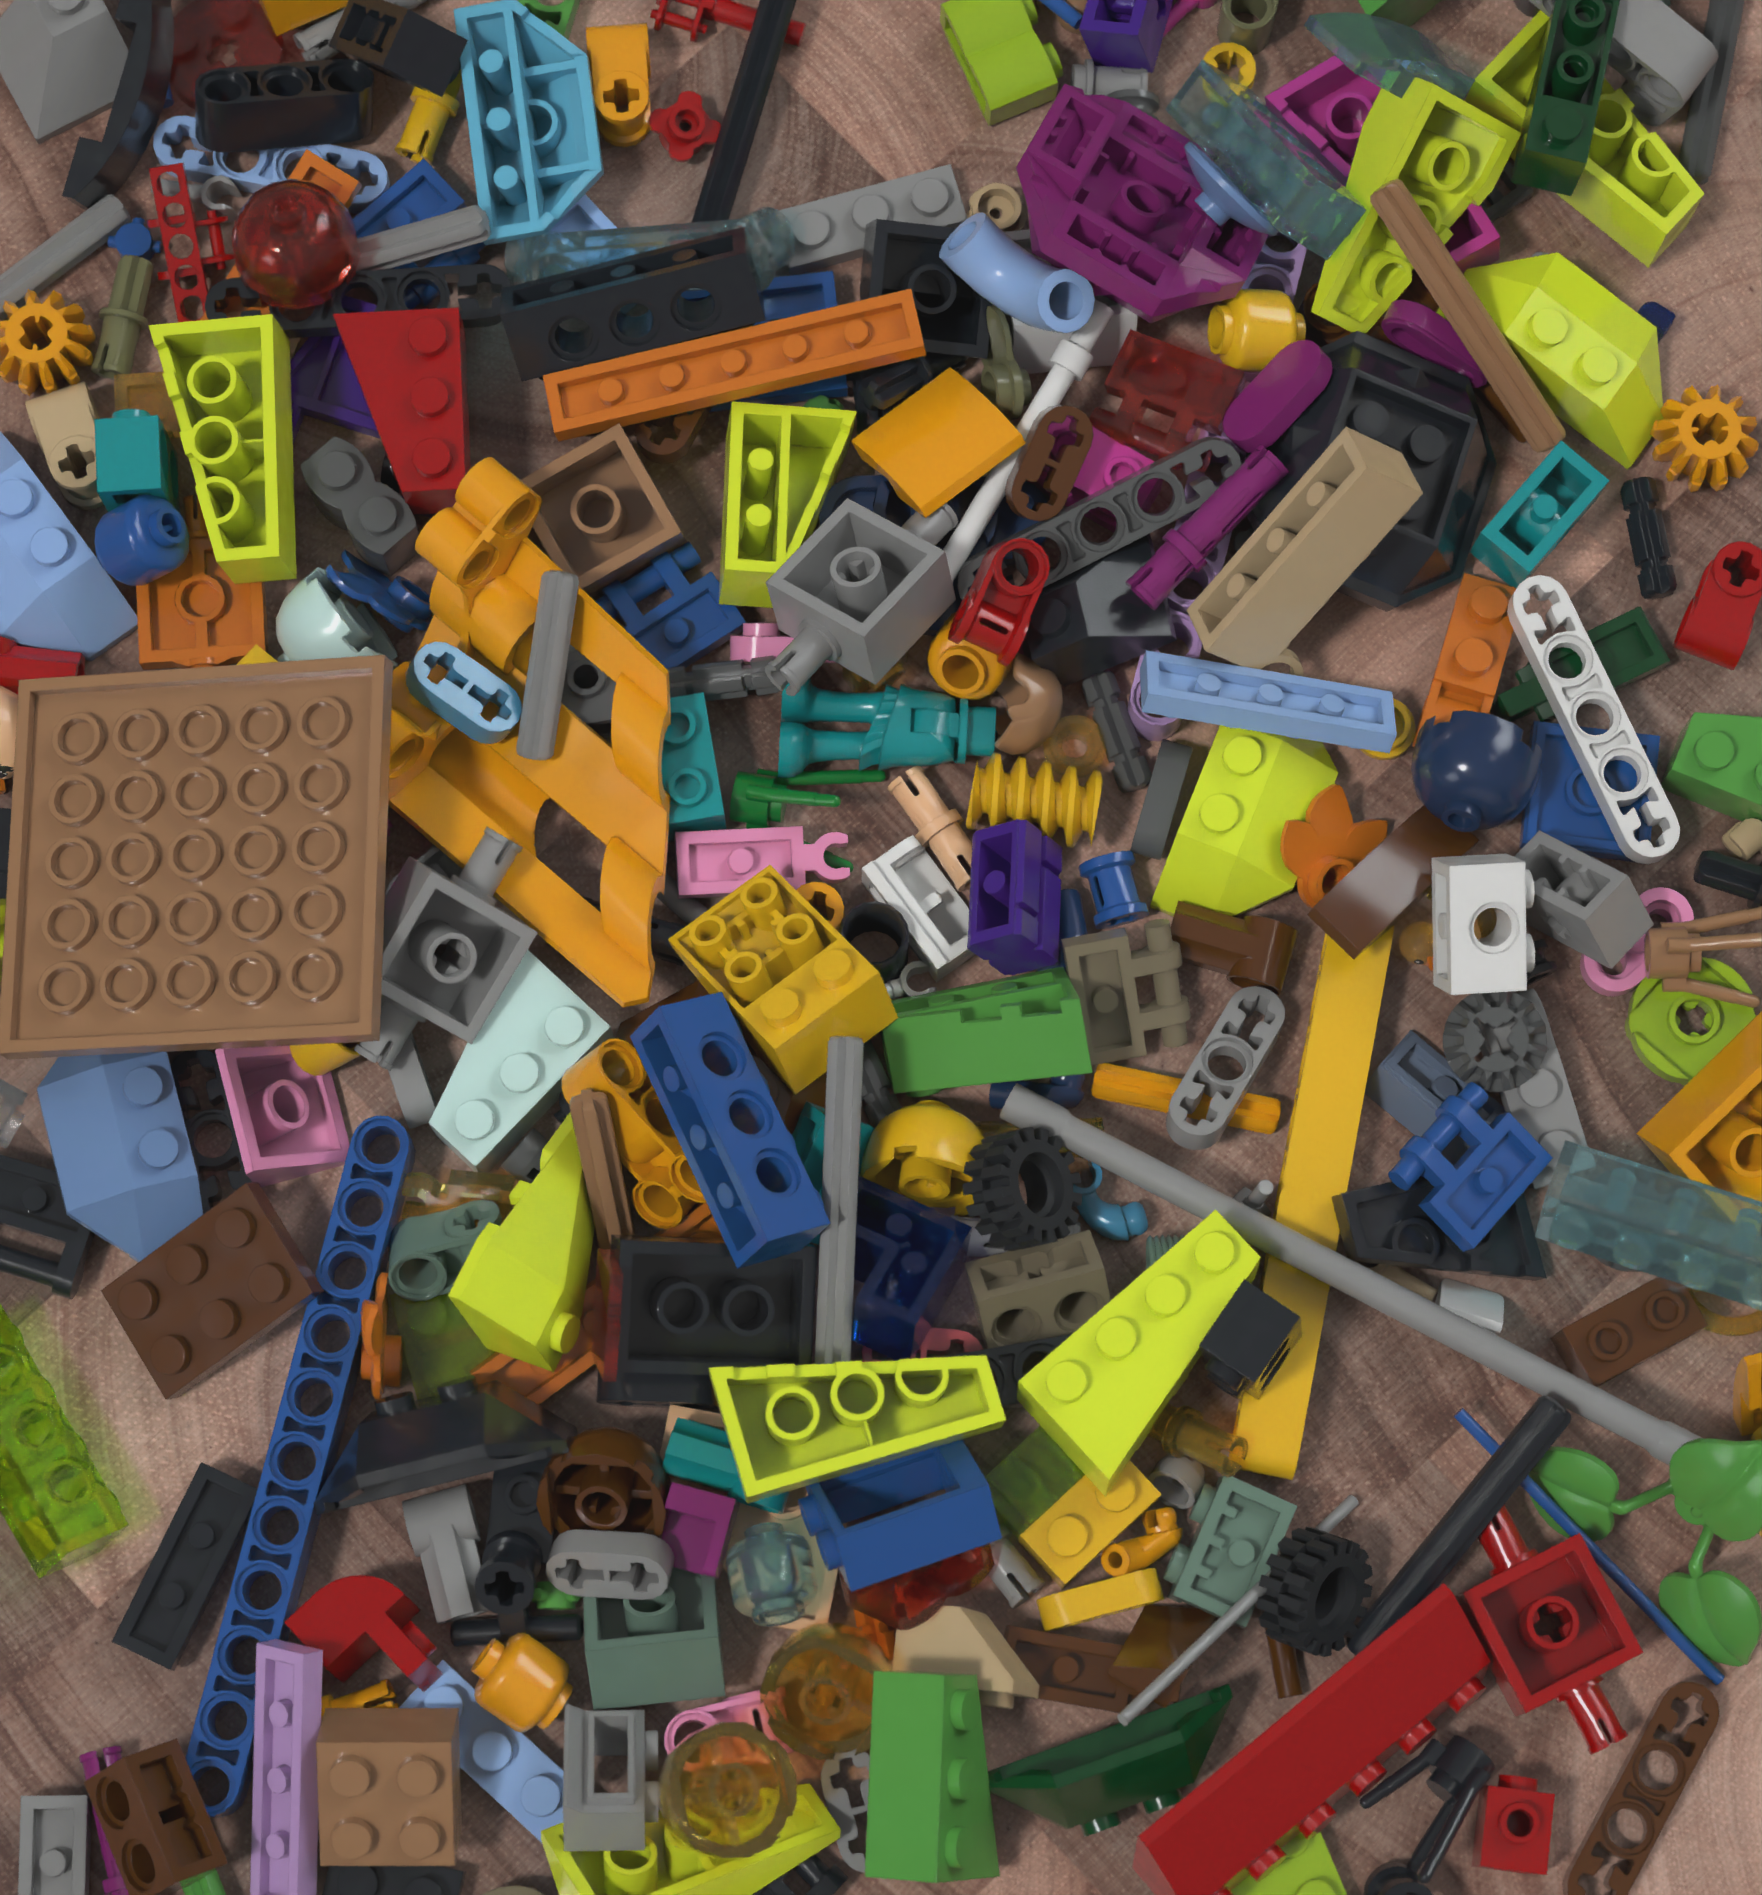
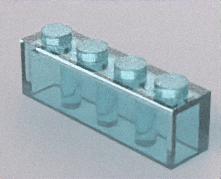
M1565 1140L1545 1195L1535 1233L1536 1238L1557 1244L1566 1249L1576 1250L1608 1260L1629 1269L1639 1270L1683 1284L1694 1290H1701L1762 1311V1202Z

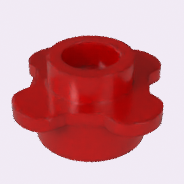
M693 91L680 93L676 103L666 109L657 108L653 110L649 117L651 131L659 134L662 146L668 151L670 158L677 162L689 161L693 155L702 150L705 144H716L721 128L717 120L709 118L702 108L701 96ZM688 122L691 129L689 131L681 130L680 123Z

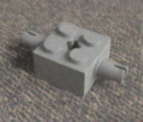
M847 498L766 581L778 629L794 638L773 661L766 665L765 672L769 680L780 691L785 689L787 695L795 696L801 690V686L826 660L835 661L876 685L956 600L946 552L935 546L949 531H952L958 525V518L953 509L945 503L926 518L916 511L900 527Z
M486 827L484 835L459 877L452 874L450 879L409 856L385 896L381 998L384 1000V1003L381 1006L380 1041L360 1042L354 1049L356 1052L374 1063L378 1062V1065L391 1071L395 1059L417 1022L425 1023L426 1020L433 1022L470 1044L473 1043L538 933L516 917L495 906L497 900L492 897L515 857L523 849L521 846L491 828ZM439 944H445L447 947L441 956L434 953Z

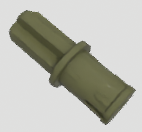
M124 255L118 262L108 307L101 308L99 318L103 320L102 332L91 371L98 376L119 381V377L122 381H130L137 342L139 341L141 330L147 329L149 321L143 317L154 266L151 261L145 258Z

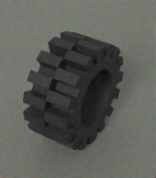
M1032 1126L986 1137L981 1140L982 1144L974 1146L970 1152V1155L975 1160L965 1163L963 1173L971 1176L972 1182L962 1184L963 1195H973L974 1204L966 1206L969 1217L979 1215L981 1221L975 1226L976 1230L981 1236L991 1234L988 1243L996 1248L1004 1246V1251H1016L1058 1242L1057 1239L1065 1238L1070 1233L1067 1226L1075 1225L1079 1218V1215L1071 1207L1082 1205V1194L1073 1192V1185L1081 1183L1079 1172L1070 1173L1068 1168L1075 1159L1070 1151L1059 1152L1064 1142L1057 1135L1048 1137L1049 1130L1045 1128L1033 1129ZM1019 1174L1021 1175L1026 1188V1204L1021 1196L1019 1189Z
M1306 1527L1305 1530L1301 1528L1292 1531V1539L1284 1537L1278 1543L1281 1551L1280 1556L1271 1553L1266 1562L1272 1570L1269 1576L1261 1575L1259 1586L1266 1588L1267 1591L1263 1596L1258 1597L1257 1608L1265 1611L1258 1619L1261 1627L1267 1628L1265 1634L1269 1638L1315 1656H1331L1332 1650L1339 1652L1346 1646L1344 1636L1353 1638L1357 1633L1358 1628L1354 1624L1356 1617L1363 1619L1367 1613L1368 1608L1362 1607L1361 1604L1363 1598L1371 1597L1373 1586L1365 1584V1580L1373 1576L1372 1566L1365 1563L1369 1556L1366 1550L1359 1548L1360 1545L1356 1542L1313 1527Z

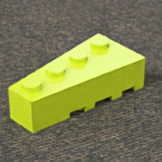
M273 314L148 325L153 344L158 350L164 371L162 375L168 396L172 400L181 430L179 434L184 452L189 459L196 482L195 489L216 562L234 584L297 579L289 338Z

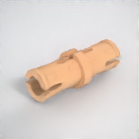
M915 766L905 772L909 781L918 792V796L913 795L901 776L893 780L887 789L890 794L894 795L919 832L915 837L921 846L932 849L954 882V887L959 892L970 887L971 878L960 862L962 860L965 861L971 869L972 842L960 826L963 823V818L957 809H948L925 775V770L921 766Z

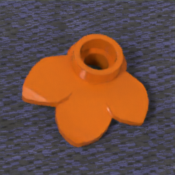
M1338 784L1328 786L1312 799L1306 811L1305 821L1287 820L1282 831L1280 851L1285 867L1297 876L1299 896L1303 903L1310 908H1313L1387 837L1388 822L1386 820L1369 819L1353 823L1343 788Z
M381 1272L377 1278L375 1301L364 1299L361 1307V1333L363 1340L361 1380H371L372 1395L375 1400H382L385 1387L400 1388L402 1379L403 1336L387 1335L388 1272Z

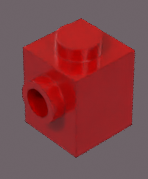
M1498 1774L1497 1786H1484L1479 1792L1471 1867L1530 1875H1547L1555 1794L1537 1792L1538 1779Z

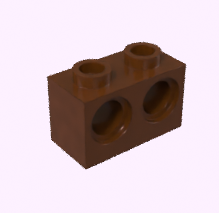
M1673 1268L1566 1326L1550 1339L1569 1373L1599 1387L1691 1337L1708 1324L1676 1268Z
M178 1739L125 1756L84 1781L129 1895H167L188 1887L228 1864Z

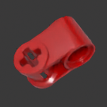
M1017 538L998 543L990 548L983 557L970 590L965 595L955 614L949 630L948 640L959 644L962 640L997 655V662L1007 667L1021 647L1030 624L1031 614L1048 579L1050 570L1049 559L1042 546L1030 539ZM1009 551L1022 555L1028 564L1027 579L1020 586L1012 585L1002 574V561Z
M1738 541L1729 543L1719 550L1714 560L1709 562L1702 573L1695 595L1691 599L1678 628L1673 648L1731 671L1735 669L1749 639L1754 623L1753 617L1762 595V550L1752 543ZM1730 566L1740 569L1739 580L1743 583L1739 587L1729 583L1731 573L1727 569Z

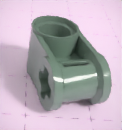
M474 1200L456 1208L423 1216H413L400 1221L392 1230L389 1246L388 1277L389 1285L393 1291L402 1298L412 1301H426L449 1293L477 1237L488 1222L501 1225L502 1216L498 1205L489 1200ZM476 1219L480 1220L478 1227H476L474 1222Z

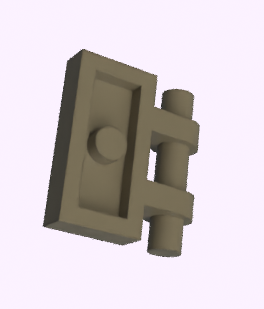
M1155 919L1145 923L1147 945L1139 950L1130 951L1128 934L1125 927L1061 939L1067 975L1080 998L1091 1066L1147 1055L1143 1031L1161 1028L1163 1045L1165 1047H1180L1188 1043L1186 1021L1191 1018L1189 1000L1187 996L1181 995L1177 968L1182 965L1180 944L1172 940L1169 920ZM1152 974L1156 999L1151 1003L1139 1005L1135 977Z

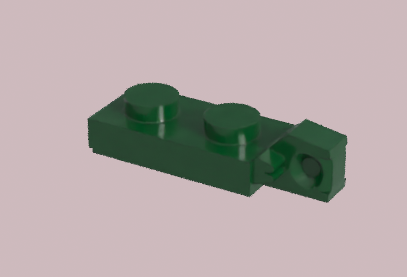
M1641 606L1587 631L1615 691L1666 667L1670 662ZM1561 647L1549 653L1548 661L1550 668L1559 677L1570 679L1581 674V658L1572 649ZM1529 662L1527 666L1517 670L1515 673L1520 685L1497 696L1498 700L1492 703L1498 717L1509 722L1519 720L1534 711L1540 722H1546L1554 717L1557 719Z

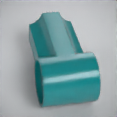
M677 1418L662 1465L667 1474L727 1492L726 1497L734 1498L742 1504L777 1514L784 1513L790 1491L747 1504L726 1431L692 1420Z

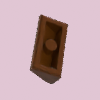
M1146 1605L1108 1674L1140 1694L1212 1626L1216 1616L1198 1608ZM1191 1665L1152 1702L1166 1708Z

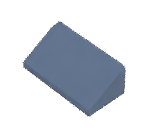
M1410 1030L1367 1080L1365 1094L1411 1133L1421 1137L1437 1119L1435 1110L1449 1095L1457 1096L1467 1083L1462 1081L1453 1072L1447 1059ZM1487 1093L1489 1099L1477 1113L1490 1125L1498 1115L1506 1112L1504 1107ZM1456 1135L1441 1154L1454 1165L1470 1146L1461 1137Z

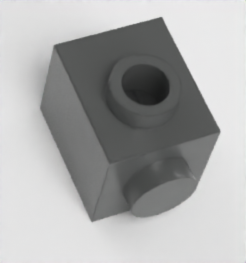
M570 645L561 703L603 738L610 737L611 712L616 682Z

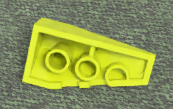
M571 1113L567 1115L542 1149L540 1172L534 1181L528 1183L519 1180L509 1194L510 1204L514 1205L501 1226L488 1222L477 1237L448 1294V1297L487 1349L551 1372L555 1371L563 1353L566 1354L573 1348L579 1336L580 1318L583 1312L595 1230Z

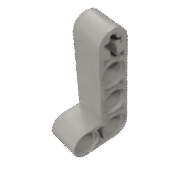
M1528 0L1550 17L1554 0ZM1620 0L1607 64L1626 78L1620 88L1635 105L1632 112L1637 119L1650 126H1659L1684 106L1717 61L1718 53L1714 45L1702 33L1661 0Z

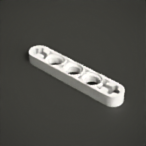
M1542 575L1528 577L1518 585L1508 602L1507 613L1511 626L1619 848L1626 857L1636 863H1656L1666 857L1679 840L1680 826L1677 816L1567 591L1560 582L1551 577ZM1532 593L1538 601L1549 599L1553 606L1546 614V620L1552 633L1561 625L1566 629L1565 632L1554 634L1543 644H1539L1537 640L1547 630L1541 616L1538 613L1528 615L1524 610ZM1561 647L1570 648L1575 651L1582 661L1581 674L1570 679L1561 678L1556 675L1550 668L1548 661L1551 651ZM1591 703L1604 708L1610 720L1608 731L1600 735H1590L1584 732L1576 720L1577 709L1580 706ZM1614 760L1626 761L1632 765L1638 778L1636 787L1628 792L1615 791L1609 787L1604 778L1605 765ZM1643 794H1646L1649 802H1645L1639 809L1645 823L1648 826L1659 824L1663 831L1656 840L1657 847L1655 848L1649 840L1638 842L1634 837L1635 831L1641 826V821L1635 808L1633 807L1625 815L1619 809L1620 807L1631 805Z

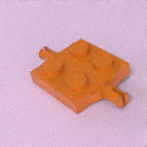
M193 495L184 497L185 522L190 536L189 553L184 563L172 572L147 585L136 586L139 664L143 670L228 666L238 663L256 644L268 653L265 582L234 584L216 562L198 496L197 509Z

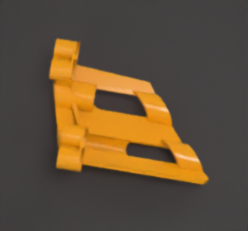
M487 457L476 463L461 480L455 494L456 503L452 507H446L435 514L423 527L415 542L416 552L438 570L429 597L430 610L434 616L418 650L432 642H446L458 648L509 684L517 692L523 706L541 576L545 571L563 570L528 538L541 507V497L495 458ZM578 586L570 645L616 682L611 712L612 745L562 703L554 755L551 759L543 761L532 760L517 754L516 747L521 716L510 734L502 741L494 744L475 741L421 704L410 694L406 685V671L411 661H405L393 670L388 805L462 869L484 835L486 827L491 828L521 846L523 849L515 857L493 896L525 924L537 931L540 937L624 1008L649 1002L656 963L653 959L651 948V921L657 894L660 892L664 895L670 815V794L664 790L662 781L663 742L666 730L671 725L669 670ZM437 664L435 668L430 670L427 678L438 685L444 679L447 670ZM489 701L483 707L480 715L485 720L491 722L496 717L500 708L495 703ZM549 798L606 846L600 880L601 912L536 857V821L540 808Z

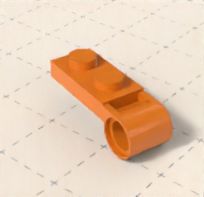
M1468 573L1463 574L1429 692L1412 742L1413 747L1415 746L1419 730L1429 718L1436 716L1434 725L1442 722H1450L1453 711L1467 710L1490 714L1513 633L1507 613L1508 602L1517 588Z

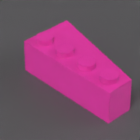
M1371 33L1266 95L1267 121L1344 193L1362 125L1391 67H1394ZM1471 203L1449 228L1454 235L1444 245L1462 273L1469 268L1490 265L1499 260L1500 235L1481 205L1476 206Z

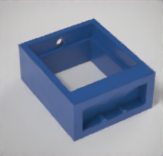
M963 1440L806 1486L808 1496L798 1499L806 1529L810 1537L816 1536L818 1548L827 1570L831 1571L839 1568L851 1592L1002 1539L989 1484ZM944 1489L946 1492L945 1494L847 1528L843 1525L844 1523Z

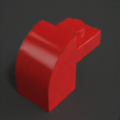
M366 1575L348 1576L335 1580L319 1589L284 1622L305 1646L323 1650L322 1665L342 1683L354 1674L380 1648L423 1692L443 1675L438 1667L428 1658L438 1648L411 1620L420 1609L399 1588L386 1580Z

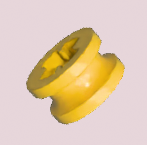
M1233 42L1220 43L1213 46L1205 54L1201 64L1199 77L1200 87L1204 95L1212 102L1220 105H1234L1243 101L1250 94L1256 75V62L1251 52L1244 46ZM1227 63V70H1230L1232 64L1240 68L1238 83L1229 85L1228 78L1225 79L1224 84L1219 83L1216 80L1218 65Z

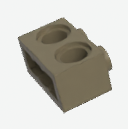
M1090 1230L1067 1235L1065 1238L1057 1239L1058 1242L1016 1251H1007L964 1263L977 1323L986 1349L1073 1334L1111 1301L1105 1268Z

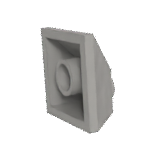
M14 0L0 17V74L38 145L112 108L129 51L104 1Z

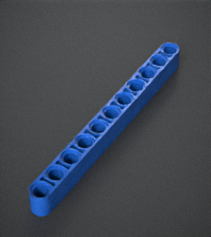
M373 1116L365 1119L357 1126L351 1138L315 1277L324 1292L307 1303L185 1757L197 1788L201 1776L207 1770L219 1768L228 1777L230 1784L226 1798L215 1806H209L204 1803L209 1817H225L233 1814L242 1806L248 1793L253 1774L256 1671L248 1675H241L234 1667L233 1652L241 1641L248 1638H256L259 1642L273 1639L288 1642L291 1629L284 1622L296 1611L321 1515L317 1516L314 1502L334 1468L361 1367L363 1341L361 1333L362 1302L364 1299L375 1301L377 1278L381 1272H386L392 1230L399 1223L414 1167L416 1149L406 1129L397 1120L389 1116ZM393 1135L399 1138L400 1150L392 1161L385 1164H375L368 1160L369 1145L376 1137ZM367 1196L381 1199L383 1202V1213L376 1223L367 1227L357 1226L352 1223L351 1210L358 1200ZM350 1258L365 1261L367 1267L366 1276L358 1287L350 1290L336 1287L334 1281L335 1271L343 1261ZM332 1321L347 1323L350 1329V1337L346 1346L334 1353L321 1351L318 1346V1334L321 1328ZM317 1383L329 1385L333 1393V1402L330 1408L324 1414L316 1417L305 1415L301 1408V1398L304 1391ZM310 1447L316 1456V1466L313 1472L307 1478L299 1481L288 1479L284 1471V1461L287 1455L295 1448ZM282 1510H292L297 1515L299 1521V1529L296 1536L289 1543L274 1545L267 1535V1525L270 1518ZM275 1574L282 1586L278 1602L273 1607L265 1610L256 1609L250 1599V1588L253 1582L262 1575ZM238 1703L245 1710L247 1725L239 1737L225 1740L217 1732L215 1726L216 1716L225 1705Z

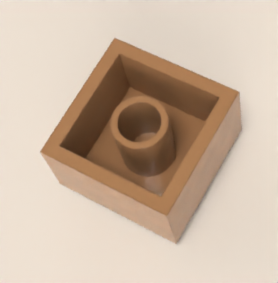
M620 423L520 479L541 497V507L532 527L550 559L564 572L578 576V586L591 598L601 593V589L615 580L619 582L650 565V560L666 551L671 553L687 542Z
M325 1708L316 1740L320 1866H455L462 1832L459 1708Z

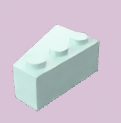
M527 950L473 1043H467L429 1121L432 1130L444 1144L477 1175L483 1178L557 1102L562 1091V1077L565 1071L608 1039H614L611 1026Z

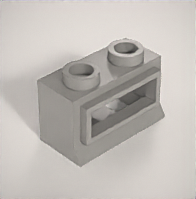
M565 1704L563 1771L564 1851L645 1850V1822H658V1781H645V1771H658V1730H645V1710L585 1711L573 1705ZM628 1755V1793H594V1756Z

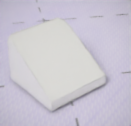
M1443 1279L1435 1300L1436 1304L1496 1335L1501 1333L1504 1315L1503 1296L1451 1279Z

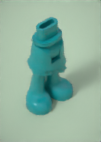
M809 678L795 696L787 695L785 689L782 691L778 778L797 776L802 773L807 765L823 761L859 759V771L878 764L879 772L892 767H922L952 761L958 764H965L966 755L991 757L995 751L996 707L968 706V699L960 698L956 708V698L934 691L910 688L901 684L900 689L887 684L883 692L848 693L830 691L813 686ZM810 722L870 723L871 727L869 731L842 732L813 730L803 724Z

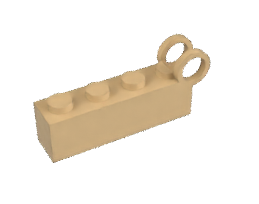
M1348 427L1342 430L1188 607L1187 612L1206 652L1228 660L1232 665L1262 669L1273 663H1285L1290 665L1288 674L1303 676V667L1299 658L1292 650L1287 649L1290 642L1329 601L1330 597L1423 494L1402 452Z

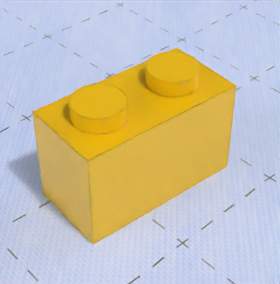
M1129 1460L1106 1497L1084 1475L1019 1536L1018 1542L1055 1583L1063 1589L1098 1557L1105 1547L1113 1543L1144 1514L1162 1494Z

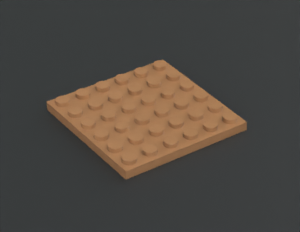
M386 655L19 680L0 997L1 1056L6 1059L380 1041L393 662Z

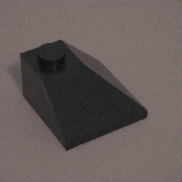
M1150 533L1042 589L1031 614L1026 636L1032 660L1041 668L1051 670L1062 686H1068L1143 655L1146 650L1152 651L1177 640L1167 598L1154 611L1137 597L1125 583L1155 554Z

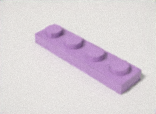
M278 1639L256 1643L250 1895H316L318 1854L316 1740L321 1726L323 1650Z

